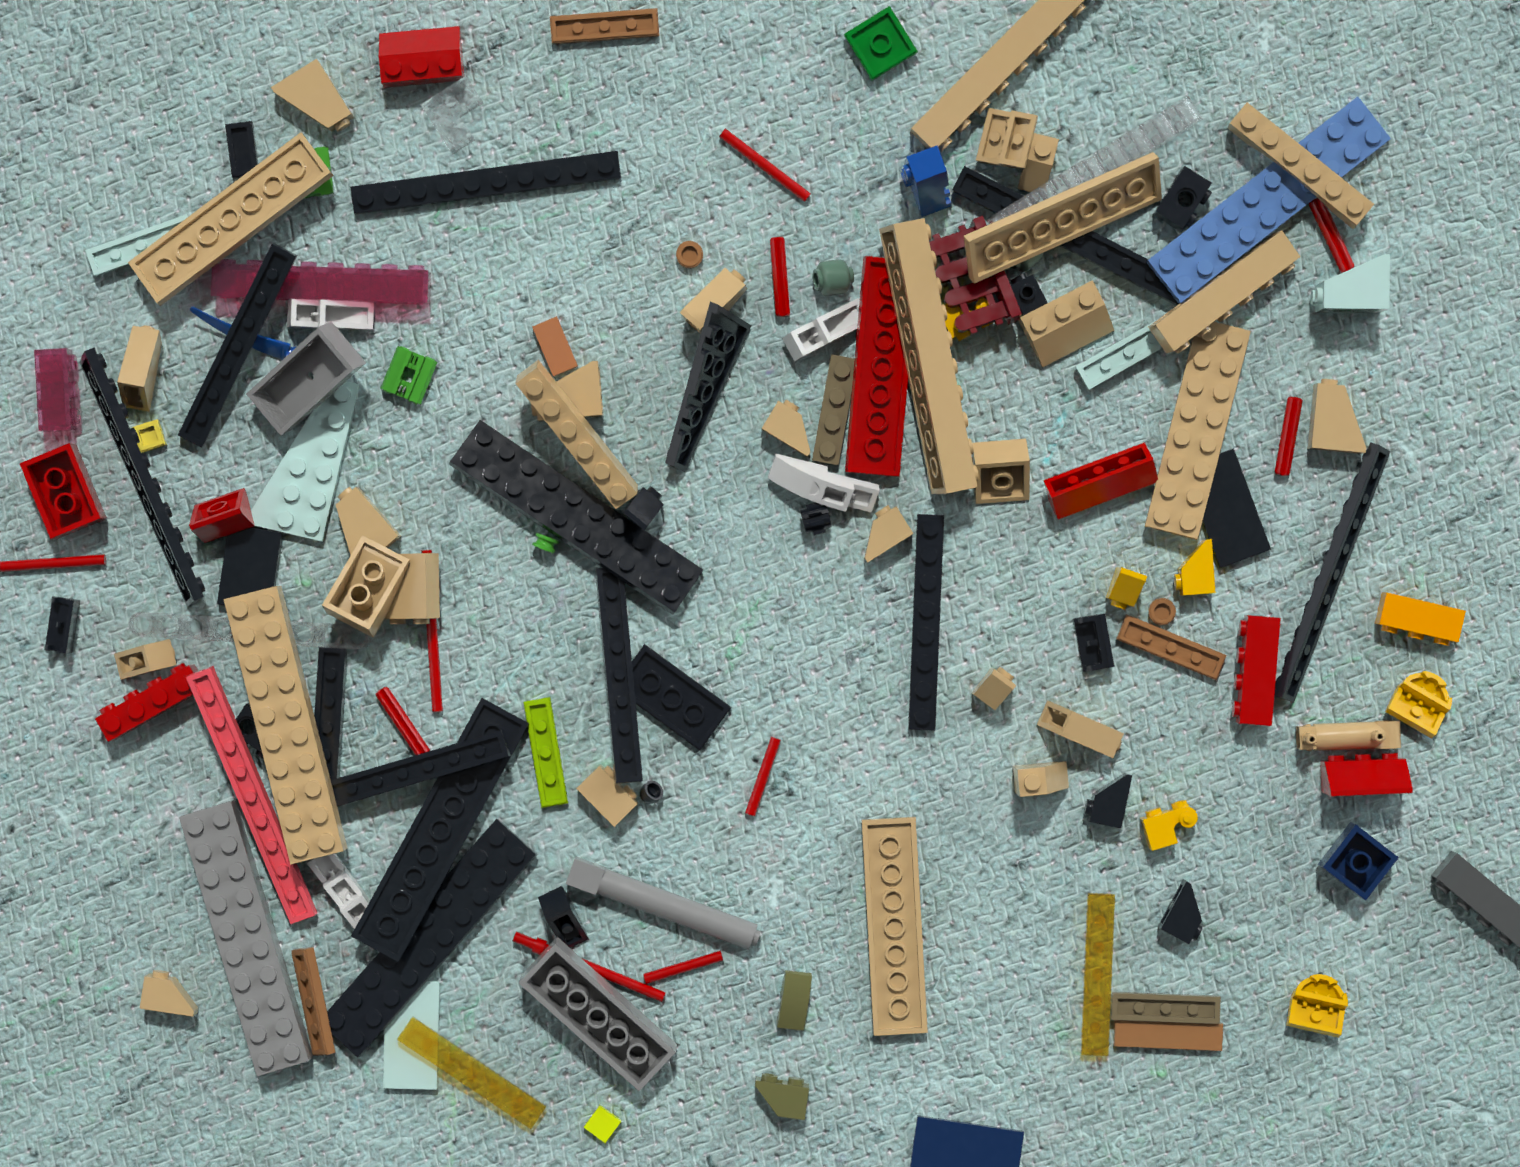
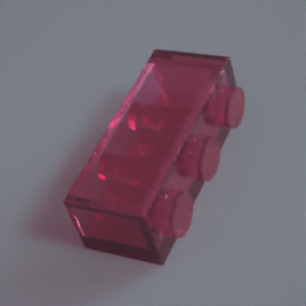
M68 348L34 350L39 431H76V424H80L79 408L75 407V397L79 396L78 382L74 381L73 371L77 370L76 354H73L72 350Z

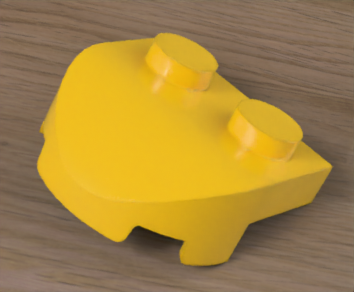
M1423 671L1409 675L1396 687L1385 712L1432 739L1436 736L1445 714L1451 709L1452 697L1449 698L1446 690L1447 684L1441 677L1432 672Z
M1322 974L1311 975L1300 982L1291 995L1286 1026L1339 1038L1342 1035L1345 1009L1348 1007L1347 994L1342 991L1337 984L1338 981L1334 978Z

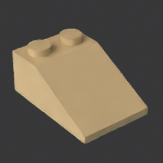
M362 535L324 600L322 607L327 614L374 638L390 609L410 560Z

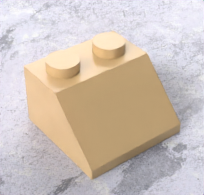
M1026 439L973 443L972 462L973 465H976L979 473V480L976 481L977 487L974 488L976 504L1030 500V459Z

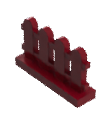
M983 216L974 218L968 229H966L964 224L958 226V232L942 238L939 233L932 235L933 241L929 242L931 251H934L936 258L940 257L942 265L935 271L936 278L938 277L941 283L949 282L952 290L946 293L944 303L950 308L959 306L962 315L956 317L954 328L960 333L969 331L970 336L977 334L976 328L993 322L997 327L1003 325L1002 319H1006L1007 324L1010 325L1018 322L1022 315L1005 270L977 283L959 286L957 279L969 275L967 258L950 262L947 254L965 249L964 235L987 226ZM993 294H996V297L998 299L997 303H995ZM985 297L988 306L969 311L967 303Z

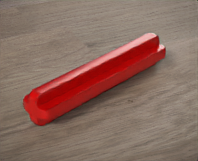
M1318 198L1313 199L1309 203V207L1340 272L1343 273L1354 268L1351 256L1327 206Z
M773 237L770 239L775 313L777 317H786L790 315L785 239L784 237Z
M1288 397L1275 466V474L1280 476L1290 475L1303 400L1298 397Z
M383 687L377 691V699L414 754L418 755L429 752V747L390 689Z

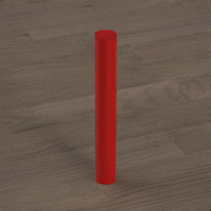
M772 736L770 738L745 811L746 814L756 815L781 742L778 738Z
M720 950L644 973L643 975L646 984L724 960Z

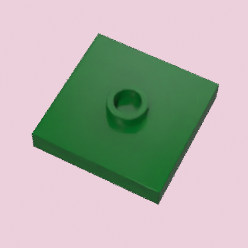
M890 6L844 34L845 39L871 81L918 53Z

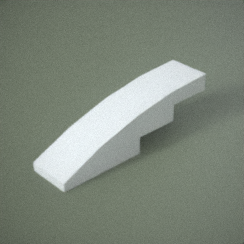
M335 853L306 860L307 865L323 883V888L339 906L340 912L355 929L370 902L368 896Z

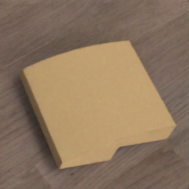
M988 108L976 161L1002 167L1025 169L1038 116L1012 110L1008 112Z

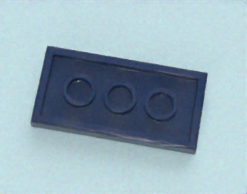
M917 1115L910 1167H1019L1024 1131Z

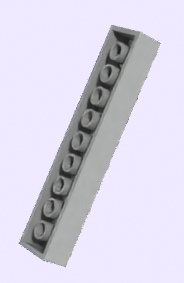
M236 799L180 816V823L256 1075L261 1076L309 1061L313 1057L311 1046Z

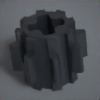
M815 502L807 504V509L800 510L806 534L813 532L814 536L826 533V529L832 527L827 506L819 505V503Z

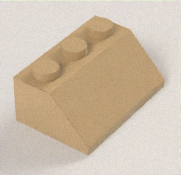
M1093 280L1035 309L1018 320L1042 368L1115 331L1106 305Z

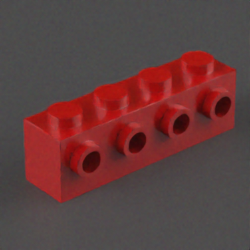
M1144 442L1043 481L1049 503L1059 520L1156 483L1158 476L1154 459Z
M1244 615V620L1239 622L1238 633L1239 636L1243 637L1242 647L1237 648L1236 662L1240 663V674H1236L1234 679V690H1238V699L1233 701L1232 717H1236V723L1272 726L1281 618Z
M182 663L170 670L172 675L162 679L159 676L148 682V689L140 693L136 689L123 696L125 702L117 706L111 703L100 709L99 711L102 715L96 717L95 720L107 741L110 742L120 738L194 696L186 677L198 672L195 664L186 666L185 663Z

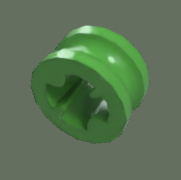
M536 533L537 541L533 542L532 545L555 553L554 545L558 544L559 541Z

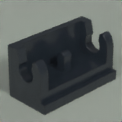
M52 596L44 650L65 654L73 652L80 600Z
M1105 613L1073 618L1083 672L1115 667Z

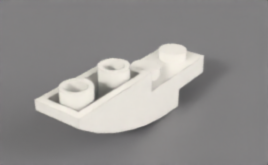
M775 454L768 474V479L803 498L845 512L848 507L872 512L880 491L878 484L830 473L827 466L780 454Z

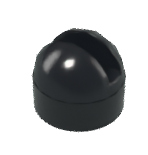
M648 781L639 791L641 800L646 804L656 803L663 797V789L656 781Z

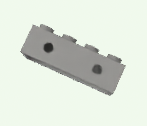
M332 321L312 332L246 395L276 431L283 435L299 425L365 365L366 362ZM309 372L314 374V379L309 377Z

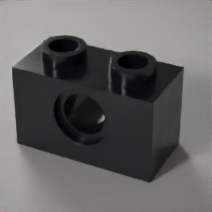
M1184 166L1174 179L1153 215L1178 231H1181L1185 226L1190 228L1197 217L1194 211L1198 204L1204 205L1212 193L1208 190L1212 182ZM1185 193L1191 198V205L1189 207H1183L1179 204V194Z

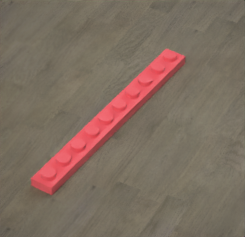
M214 666L188 675L186 677L290 924L315 916L317 914L315 905L297 863L290 865L281 825Z

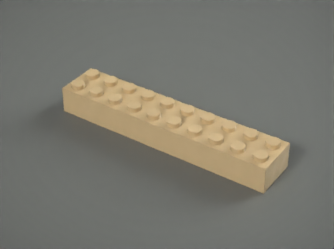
M925 218L880 228L879 232L931 494H948L976 488L979 473L976 465H973L971 457L974 448L971 439L967 436L968 418L966 413L962 411L961 406L963 392L961 386L957 385L955 374L958 373V366L955 358H952L950 350L953 342L950 332L946 329V307L944 304H941L940 299L942 285L940 279L936 278L934 267L937 265L934 251H931L930 226L925 223Z
M274 586L224 599L290 865L342 852L348 848L282 586Z

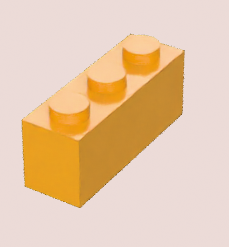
M1382 592L1374 624L1382 625L1381 631L1397 634L1398 629L1408 631L1407 637L1423 640L1424 635L1434 637L1433 643L1450 646V642H1459L1466 611Z

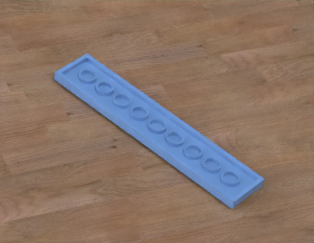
M1357 96L1302 139L1299 144L1342 178L1391 138ZM1273 162L1146 262L1178 303H1182L1310 203L1316 196L1286 170Z

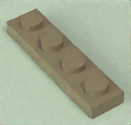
M831 354L812 461L839 465L852 393L855 358Z
M1112 992L1111 1020L1220 1024L1221 997L1216 995Z

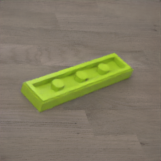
M551 697L524 701L541 808L568 804Z

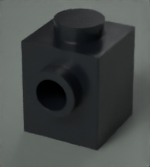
M1023 273L1010 280L1013 284L1011 288L1022 313L1021 317L1048 303L1033 274L1027 277Z

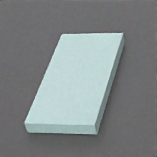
M427 981L384 1029L383 1088L438 1089L440 981Z

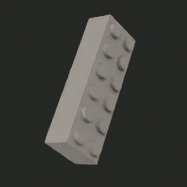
M558 937L520 977L519 984L638 1091L676 1053L677 1044Z

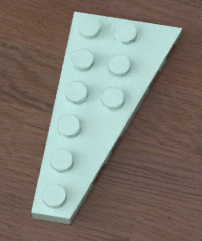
M346 381L310 414L251 510L255 526L324 541L360 384Z

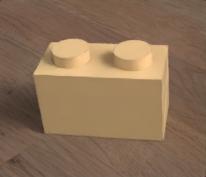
M600 764L576 788L614 827L638 804V801L635 799L638 795L630 786L626 784L623 787L621 784H615L614 771L608 765L604 768Z

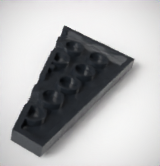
M711 301L665 461L666 464L683 472L686 471L752 326Z

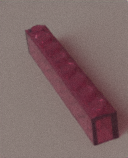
M222 259L220 264L212 267L211 296L225 299H245L263 261L247 260V264H236L234 259ZM301 262L300 266H292L276 300H338L380 304L430 305L431 272L425 270V266L408 265V270L398 269V265L382 264L381 269H371V264L355 263L354 268H344V263L329 262L327 267H317V262Z

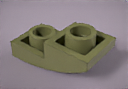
M785 970L780 992L781 1002L776 1021L777 1028L804 1031L812 973Z

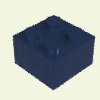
M1350 822L1317 865L1357 896L1367 900L1399 857L1358 825Z

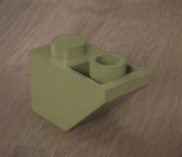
M762 1073L761 1077L756 1076L755 1087L777 1116L805 1120L809 1084L804 1083V1079L789 1077L788 1081L779 1080L777 1075Z

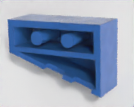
M938 145L907 156L900 174L905 187H911L921 217L951 207L950 191L945 188L949 186L947 170Z

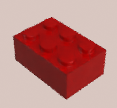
M68 443L19 463L50 539L62 538L107 519L77 444Z

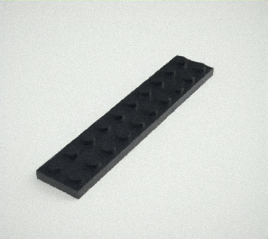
M95 348L84 351L79 363L187 607H190L204 597L202 593L205 592L204 584L201 578L195 577L192 571V567H194L193 559L190 553H185L181 546V542H183L182 534L179 528H174L170 521L172 517L171 509L168 503H163L159 493L162 492L157 478H152L148 468L151 467L146 453H141L137 443L140 442L138 434L134 427L130 428L126 418H129L127 409L123 403L119 404L115 394L118 393L114 380L112 378L108 379L104 369L107 368L105 359L101 353L97 354Z
M479 420L450 460V466L672 615H674L703 572L702 568L481 420Z
M481 698L457 743L503 730L510 755L512 756L529 723ZM511 756L437 778L351 937L397 962L400 961Z
M496 819L446 875L400 961L397 962L379 952L327 1011L331 1033L357 1058L361 1057L538 854L504 823Z

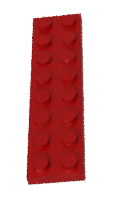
M864 256L845 472L900 477L908 373L885 258Z

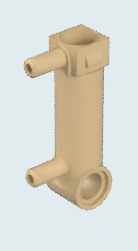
M1400 720L1321 723L1296 726V747L1299 750L1307 751L1312 749L1314 751L1401 748Z

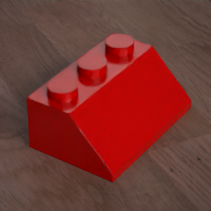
M460 26L379 33L381 84L385 88L464 81L465 74Z
M1382 753V758H1371V754H1355V759L1344 760V755H1328V760L1320 761L1321 791L1323 794L1329 796L1413 793L1407 761L1405 758L1398 757V753Z

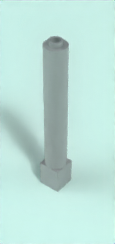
M576 856L566 881L567 885L594 895L604 896L748 950L750 945L756 946L761 933V931L756 930L758 924L606 869L607 867Z

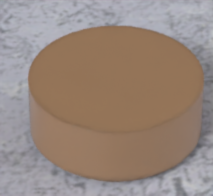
M685 241L677 248L676 257L681 266L689 269L695 268L702 262L703 250L698 243Z
M1166 598L1155 599L1148 607L1149 618L1158 625L1170 623L1176 614L1174 604Z

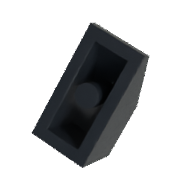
M642 486L638 490V494L625 505L622 512L645 530L664 505L660 501L662 495L651 486L648 489Z
M1123 773L1094 792L1091 799L1086 800L1084 815H1088L1087 821L1122 828L1132 775Z
M1183 879L1158 927L1190 944L1191 940H1197L1203 927L1200 925L1202 919L1192 885Z
M563 886L538 897L545 919L553 933L569 948L589 940L574 905Z

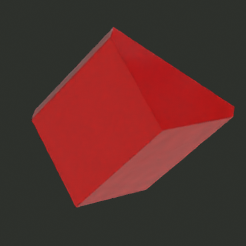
M245 488L194 505L189 524L191 531L204 543L255 526Z

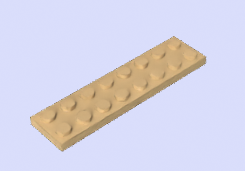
M300 132L128 263L155 302L161 306L334 175L306 137Z
M1152 152L964 235L969 278L973 283H977L1162 200L1159 157Z
M1218 322L1211 323L1210 327L1212 329L1200 338L1195 335L1192 338L1157 475L1158 480L1154 486L1144 527L1195 540L1198 539L1251 333L1250 330Z
M916 817L861 819L873 1035L928 1033Z

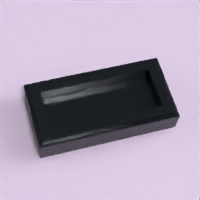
M252 121L225 124L233 179L241 178L258 165Z

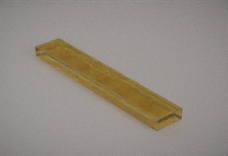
M1087 892L1081 1055L1108 1056L1115 909V894Z
M414 1016L411 1017L397 1038L398 1041L530 1129H532L546 1108L545 1104Z

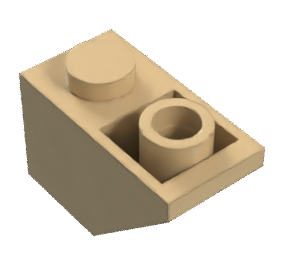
M1001 667L997 670L990 668L972 694L996 710L1016 687V684L1012 682L1014 676Z

